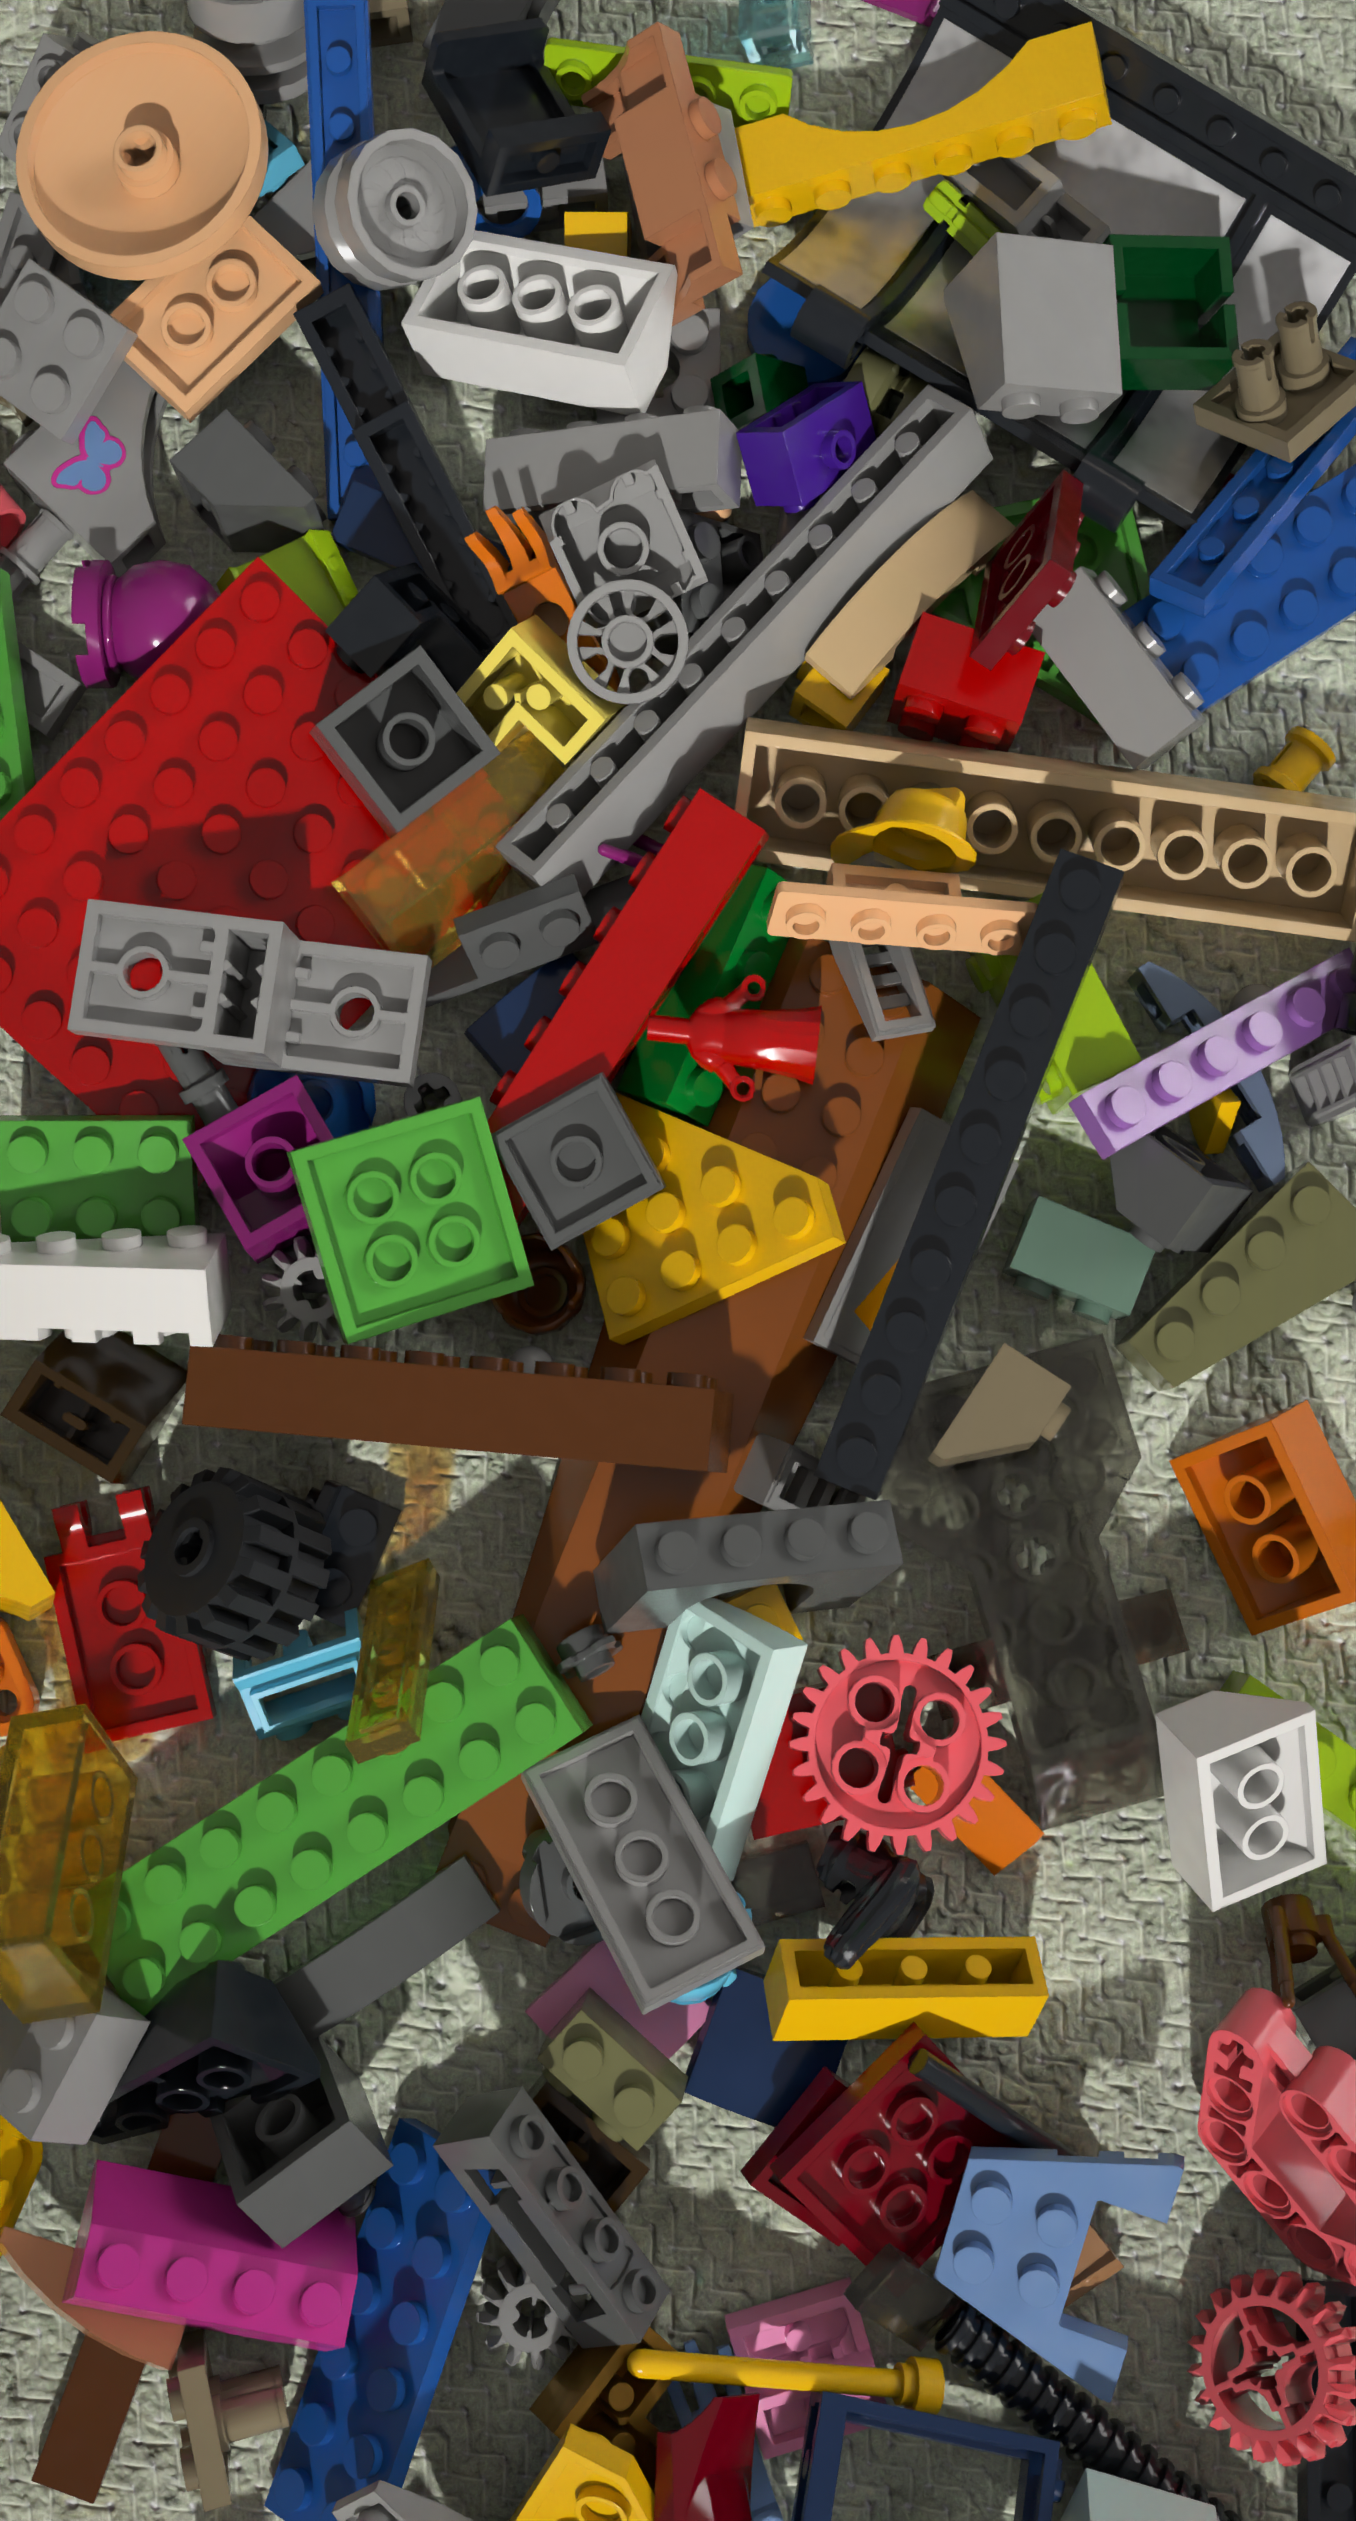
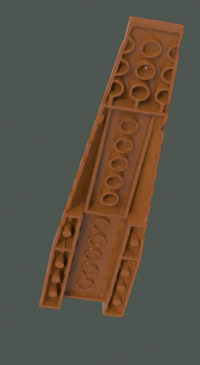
M790 937L759 1009H803L822 1006L813 1085L795 1078L734 1065L741 1076H748L754 1081L755 1092L753 1098L747 1102L737 1101L733 1098L727 1086H725L708 1127L687 1122L813 1175L829 1184L846 1243L625 1345L609 1339L604 1319L587 1378L600 1379L601 1367L641 1370V1372L653 1373L652 1384L666 1385L667 1372L707 1375L708 1378L718 1379L717 1390L734 1394L727 1473L561 1458L513 1617L524 1614L556 1667L562 1662L556 1647L563 1640L588 1626L602 1624L593 1570L635 1524L761 1512L763 1505L736 1493L734 1485L758 1434L764 1433L794 1445L837 1358L836 1355L803 1339L910 1107L922 1108L936 1117L942 1118L981 1017L930 982L921 979L936 1024L932 1032L872 1042L836 964L829 942L819 939H797ZM887 965L869 968L871 976L890 973ZM897 986L876 989L878 997L900 994ZM906 1006L882 1010L885 1021L911 1017ZM740 1083L737 1086V1092L740 1095H746L750 1090L747 1083ZM667 1628L608 1634L609 1636L613 1635L616 1641L620 1640L623 1645V1649L612 1656L615 1661L613 1667L605 1673L585 1682H580L578 1676L567 1679L565 1674H561L593 1725L542 1760L634 1716H641ZM520 1773L450 1819L447 1827L449 1840L435 1873L466 1854L501 1908L500 1912L488 1920L486 1924L546 1948L551 1935L528 1915L520 1895V1872L524 1862L522 1855L523 1845L531 1833L546 1828L521 1780Z

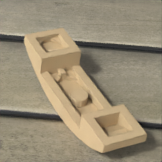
M971 490L962 495L927 522L872 575L817 638L805 654L804 660L847 698L852 700L893 659L896 647L918 626L922 612L931 614L971 573L977 576L1016 527L975 491Z

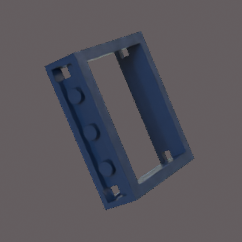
M827 2391L812 2392L810 2395L791 2521H831L846 2422L1021 2460L1014 2521H1051L1053 2502L1059 2503L1062 2499L1066 2481L1060 2480L1063 2459H1058L1059 2441Z

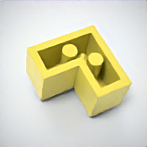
M536 614L512 627L456 693L499 751L505 749L520 730L526 726L565 765L580 755L627 705L602 699L586 688L572 668L567 644ZM585 661L582 662L587 673L595 680L599 675ZM609 685L607 686L608 690L614 691Z

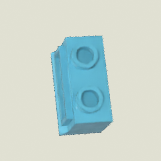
M357 1607L344 1611L345 1636L313 1646L306 1630H299L300 1636L288 1647L283 1645L282 1657L252 1666L251 1659L250 1661H245L233 1657L232 1680L241 1694L259 1740L274 1735L281 1741L293 1740L306 1734L312 1728L315 1721L336 1714L342 1720L356 1719L370 1711L374 1707L375 1701L384 1699L382 1672ZM352 1667L355 1671L267 1702L263 1698Z

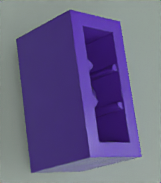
M862 381L814 383L736 432L755 506H782L786 513H796L812 508L820 500L819 495L831 488L876 440Z

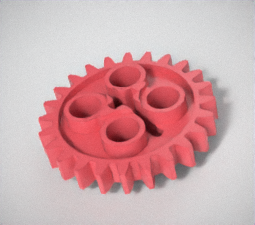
M892 1635L890 1637L887 1653L880 1654L872 1638L865 1639L863 1641V1659L860 1661L846 1648L838 1652L843 1671L838 1674L833 1669L822 1665L818 1668L817 1672L826 1688L820 1691L815 1688L804 1687L801 1691L803 1697L814 1706L812 1713L797 1712L793 1713L791 1720L796 1724L806 1728L807 1733L806 1737L789 1741L788 1748L806 1752L808 1760L794 1768L792 1775L799 1777L812 1776L815 1783L806 1791L802 1799L804 1802L823 1797L828 1804L823 1810L819 1821L822 1824H826L838 1816L845 1819L841 1839L844 1841H849L860 1829L865 1830L867 1851L875 1852L883 1836H890L891 1847L895 1855L904 1854L908 1836H914L922 1852L931 1851V1830L937 1829L948 1841H954L957 1839L952 1819L957 1816L969 1824H975L978 1818L969 1802L972 1798L991 1802L995 1797L981 1783L983 1776H999L1004 1773L1003 1768L988 1760V1752L1006 1747V1741L988 1736L987 1727L1003 1718L1002 1713H982L979 1706L992 1692L990 1687L970 1691L966 1684L975 1668L969 1665L960 1669L955 1674L950 1671L948 1667L953 1650L949 1648L942 1651L934 1661L928 1659L927 1639L920 1638L916 1642L910 1654L904 1653L899 1635ZM876 1685L882 1688L888 1695L890 1707L887 1716L882 1721L870 1722L858 1713L855 1706V1696L862 1686ZM906 1686H911L915 1689V1698L908 1715L903 1738L908 1743L913 1744V1751L910 1754L900 1755L897 1759L890 1799L887 1803H881L878 1799V1793L888 1766L890 1749L880 1745V1738L883 1735L894 1733L897 1729L903 1691ZM929 1702H939L945 1705L952 1713L953 1728L950 1734L943 1740L928 1736L922 1729L920 1714L923 1707ZM850 1749H858L867 1753L874 1765V1774L871 1781L862 1788H854L846 1784L839 1773V1761L842 1755ZM917 1766L930 1770L935 1775L938 1783V1792L935 1798L924 1806L913 1803L907 1797L904 1790V1780L907 1773Z

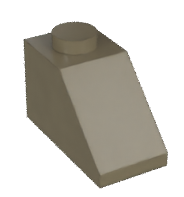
M1004 1343L928 1458V1461L937 1467L1027 1450L1037 1441L1040 1435L1051 1442L1072 1410L1062 1403V1400L1072 1386Z

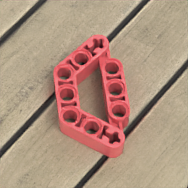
M1252 1987L1244 1992L1211 2033L1208 2040L1197 2126L1198 2135L1204 2146L1297 2259L1318 2272L1356 2286V2061L1349 2054L1332 2046H1319L1311 2054L1296 2036V2018L1291 2008L1284 2007L1281 1998L1275 1993L1264 1988Z

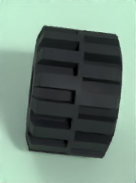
M219 1467L216 1473L206 1469L194 1474L191 1486L181 1483L170 1494V1505L166 1510L159 1509L151 1523L155 1528L150 1540L144 1541L140 1558L145 1560L144 1569L138 1574V1591L146 1594L141 1606L148 1618L156 1620L155 1627L165 1633L245 1661H250L251 1657L263 1660L274 1656L278 1644L288 1647L300 1636L299 1625L304 1619L311 1622L319 1607L315 1603L319 1589H326L330 1571L324 1569V1560L332 1554L331 1538L322 1535L326 1522L320 1512L311 1509L310 1503L231 1468Z

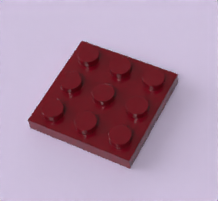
M915 2022L769 2166L779 2181L893 2294L943 2244L971 2147L1021 2148L909 2072L908 2062L910 2057L916 2050L924 2048L961 2073Z

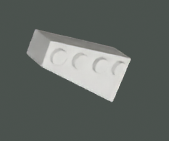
M187 1225L172 1228L167 1231L165 1236L142 1237L139 1229L121 1228L106 1231L98 1239H76L74 1232L55 1231L38 1235L36 1241L11 1242L9 1235L0 1234V1340L40 1341L51 1336L53 1333L52 1329H64L65 1337L71 1339L72 1342L97 1343L102 1338L114 1335L118 1331H130L133 1335L134 1344L160 1345L164 1342V1336L175 1333H189L190 1346L213 1347L232 1309L226 1233L207 1234V1229L204 1226Z

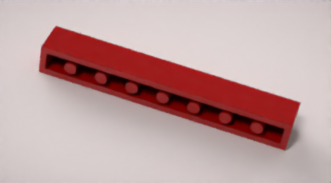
M699 788L692 800L683 796L677 802L663 827L664 830L671 834L657 856L648 851L634 869L628 884L634 887L635 890L622 911L613 906L599 924L593 939L601 944L587 965L578 961L572 967L558 992L565 997V1000L553 1019L544 1015L532 1029L524 1044V1048L531 1053L517 1074L509 1069L494 1089L489 1101L497 1107L487 1121L491 1134L601 1072H604L610 1084L613 1082L647 1029L649 1014L656 1015L768 841L769 835L766 830L701 788ZM497 1154L519 1228L529 1210Z

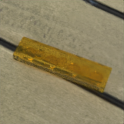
M429 1558L371 1581L345 1745L358 1764L383 1754H397L406 1749L410 1744L421 1739L440 1576Z

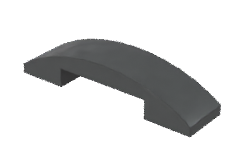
M464 1854L411 1889L407 1896L302 1965L300 1963L273 1981L305 2038L310 2042L430 1964L500 1912L501 1908L466 1854Z

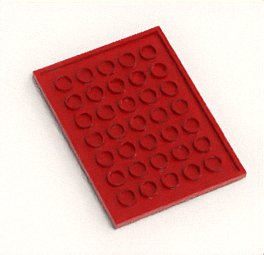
M259 557L221 593L0 820V1027L96 1115H194L195 1132L205 1127L193 1104H184L178 1094L183 1088L157 1046L149 1043L77 1035L67 1029L88 899L284 922L303 941L420 955L507 863L495 845L521 819L475 773L400 832L388 837L309 733L317 723L377 679L378 676L370 678L366 673L360 674L348 667L335 650L337 643L325 632L328 626ZM145 958L136 963L130 975L131 985L134 990L148 991L160 982L163 973L160 961L156 958ZM354 998L348 1001L340 1013L342 1027L349 1029L372 1005L371 1001L365 998ZM207 1053L216 1070L223 1068L229 1080L225 1085L237 1105L240 1107L247 1103V1093L256 1068L223 1065ZM197 1166V1179L199 1187L205 1181V1179Z

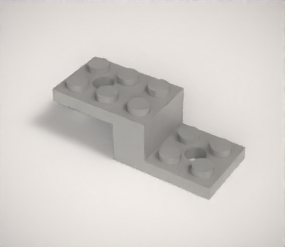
M88 899L67 1029L77 1035L205 1050L223 1065L414 1088L432 960L428 955L303 941L284 922ZM145 958L158 959L163 969L160 982L148 991L134 990L131 985L130 975L136 963ZM354 998L370 1000L374 1007L372 1021L361 1030L351 1031L343 1028L340 1021V1013L343 1006Z

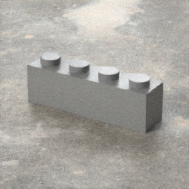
M707 405L690 406L683 410V414L660 417L648 413H634L626 416L622 422L598 424L592 421H574L569 423L566 429L546 432L531 428L515 429L507 437L486 439L483 513L486 514V510L496 505L523 533L515 522L512 513L524 507L542 530H544L538 515L654 459L657 462L676 508L691 513L740 508L742 454L736 432L739 430L721 409Z

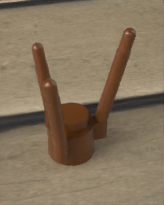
M1302 1894L1280 1895L1265 1902L1261 1907V1915L1270 1959L1272 1992L1281 1998L1283 2006L1292 2008L1295 2005L1292 1964L1306 1962L1314 1958L1318 1953L1317 1945L1322 1942L1356 1998V1970L1335 1935L1331 1916L1329 1914L1315 1915L1312 1900Z

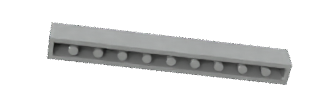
M927 385L689 638L686 663L674 684L663 694L650 701L628 704L495 845L496 849L529 888L534 889L574 874L584 897L616 863V860L601 856L598 853L599 845L605 843L628 850L746 724L747 717H752L804 662L805 654L817 638L872 575L918 530L950 505L992 461V454L971 407ZM664 665L657 674L664 678L670 671V668ZM650 681L644 686V688L641 691L647 690L652 687Z

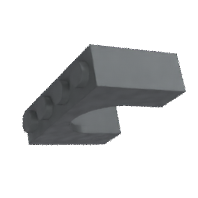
M889 1499L635 1524L593 1570L605 1635L667 1628L687 1608L700 1601L720 1594L764 1585L783 1584L787 1607L791 1614L847 1608L904 1563Z

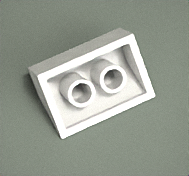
M1213 1690L1155 1714L1172 1866L1212 1912L1327 1864L1315 1709L1308 1702Z

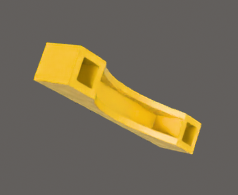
M1091 21L1028 40L1011 62L979 91L944 112L910 125L879 131H839L810 125L783 113L734 129L753 226L777 227L787 223L793 216L817 209L836 210L842 208L851 199L876 192L895 193L907 188L911 182L938 174L944 176L958 175L967 171L973 164L997 157H1020L1029 153L1035 146L1060 139H1083L1094 133L1098 128L1112 125L1099 49Z

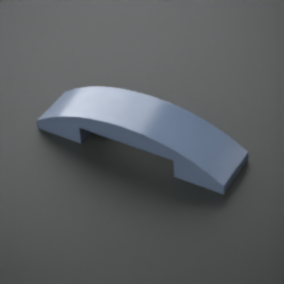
M1150 961L1140 966L1127 980L1159 1033L1181 1021L1190 1035L1223 1017L1202 994L1187 982ZM1261 1071L1230 1088L1241 1101L1238 1113L1246 1127L1228 1139V1144L1259 1193L1285 1179V1154L1282 1131L1270 1090Z

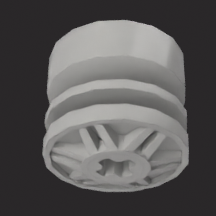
M186 0L188 16L195 26L193 38L216 49L233 63L248 83L258 105L286 101L308 91L304 0Z

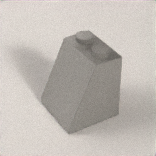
M996 232L944 289L945 306L978 410L1001 411L1002 415L1008 419H1026L1036 415L1058 416L1063 423L1076 425L1094 421L1101 412L1123 394L1113 245Z

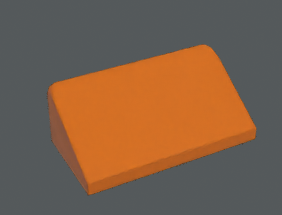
M917 1766L913 1770L915 1786L910 1788L927 1805L935 1798L938 1792V1783L935 1775L930 1770ZM983 1776L981 1783L995 1796L993 1801L986 1802L972 1798L969 1804L978 1818L975 1824H969L957 1816L952 1819L956 1830V1836L995 1876L1032 1847L1045 1833L991 1777Z

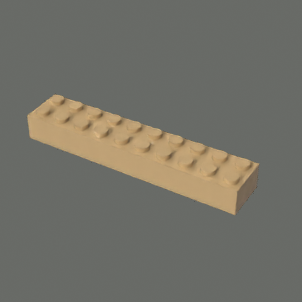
M747 717L735 811L766 830L769 835L768 841L755 859L756 862L829 871L831 863H834L831 859L830 846L835 838L852 828L873 823L886 799L896 790L903 788L933 789L956 787L965 795L964 812L967 818L965 841L977 853L976 865L968 871L953 873L959 874L961 889L1033 898L1044 892L1062 848L1125 871L1123 884L1113 910L1356 942V799Z

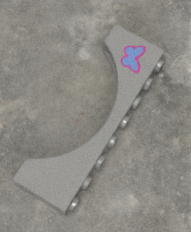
M310 160L297 174L293 173L289 176L287 183L281 189L273 192L271 199L254 216H250L316 277ZM418 281L412 285L420 287L423 281ZM124 360L73 445L60 440L43 426H40L36 431L31 430L20 436L12 446L10 456L3 462L17 487L40 509L48 510L60 520L73 534L74 537L72 539L93 559L109 560L118 578L133 565L147 563L166 544L158 520L154 499L153 465L159 427L168 402Z

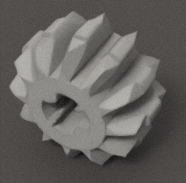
M304 1236L296 1237L293 1240V1247L298 1260L295 1261L288 1253L282 1250H276L272 1254V1259L275 1264L285 1271L283 1276L267 1273L261 1277L263 1285L280 1287V1296L271 1297L263 1301V1308L265 1311L277 1310L282 1307L286 1308L287 1312L279 1319L276 1328L281 1333L288 1332L299 1320H302L299 1331L300 1341L313 1342L319 1322L327 1342L337 1341L340 1338L339 1328L329 1293L323 1294V1297L328 1301L322 1307H320L316 1299L305 1300L302 1294V1285L311 1284L306 1279L308 1274L313 1272L317 1279H324L317 1253L315 1252L314 1257L307 1238Z
M503 2256L498 2260L496 2267L500 2279L486 2277L483 2279L480 2293L488 2302L478 2306L476 2313L477 2322L492 2326L486 2334V2345L489 2349H493L508 2342L506 2362L510 2367L515 2366L519 2362L522 2351L531 2352V2364L537 2371L544 2367L545 2349L547 2348L556 2357L564 2360L570 2354V2345L567 2337L574 2338L522 2266L518 2268L511 2259ZM566 2270L560 2284L581 2312H583L590 2300L589 2294L573 2296L570 2293L568 2286L570 2283H574L575 2280L569 2271ZM532 2297L533 2306L536 2305L537 2299L543 2300L546 2303L544 2316L535 2318L534 2310H531L529 2317L522 2314L523 2299Z

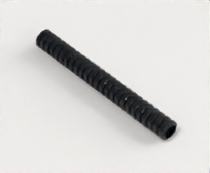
M966 2301L958 2303L943 2319L935 2335V2351L941 2356L951 2354L950 2360L952 2365L957 2369L967 2367L968 2378L973 2382L983 2380L984 2390L989 2395L999 2393L1000 2402L1004 2407L1009 2409L1017 2407L1016 2414L1023 2422L1033 2420L1032 2426L1034 2431L1039 2435L1049 2433L1050 2440L1059 2441L1060 2448L1066 2447L1065 2453L1070 2460L1074 2462L1082 2460L1084 2471L1086 2468L1214 2505L1217 2521H1241L1239 2515L1233 2510L1224 2511V2505L1217 2497L1208 2498V2493L1202 2485H1191V2479L1187 2473L1179 2470L1174 2472L1175 2466L1168 2458L1161 2457L1158 2459V2452L1152 2445L1144 2444L1141 2446L1142 2440L1134 2431L1125 2433V2426L1118 2418L1108 2420L1109 2414L1102 2405H1094L1092 2407L1091 2397L1087 2393H1075L1076 2387L1069 2379H1061L1059 2381L1057 2369L1051 2365L1042 2367L1043 2361L1037 2353L1030 2352L1026 2354L1025 2344L1018 2339L1009 2341V2332L1000 2326L993 2328V2321L982 2313L977 2315V2309Z

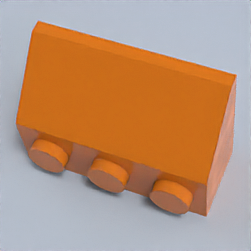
M1308 1400L1250 1422L1169 1461L1252 1636L1356 1601V1501Z

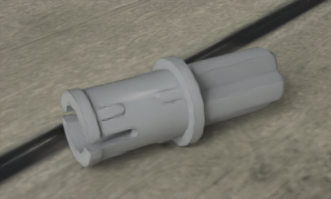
M44 508L38 511L39 514L8 549L3 546L0 547V568L10 574L13 602L30 583L35 586L40 583L37 575L63 545L74 537L60 520Z

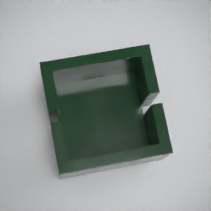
M1109 234L1102 244L1113 245L1122 390L1209 391L1234 367L1231 356L1236 349L1239 350L1235 304H1224L1234 293L1229 237ZM1198 324L1204 325V326L1199 330Z

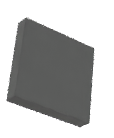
M604 1072L599 1073L491 1134L498 1156L550 1250L563 1245L667 1187Z

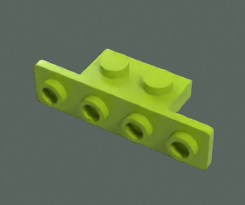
M550 37L545 45L544 66L549 68L571 106L590 108L583 104L581 95L595 87L612 72L622 58L626 47ZM685 55L695 93L708 98L714 104L730 109L734 127H740L783 113L789 114L793 81L791 69Z

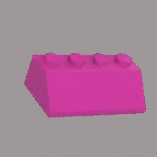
M97 2159L91 2176L62 2303L325 2352L344 2348L358 2278L355 2217L343 2216L338 2210L339 2208H336L282 2249L236 2204L231 2186Z

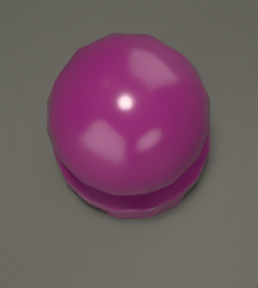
M82 560L83 567H76L74 570L71 602L72 624H85L88 655H75L82 682L87 689L115 688L123 671L135 680H138L219 595L212 585L190 565L167 560H156L133 565L118 578L109 560Z

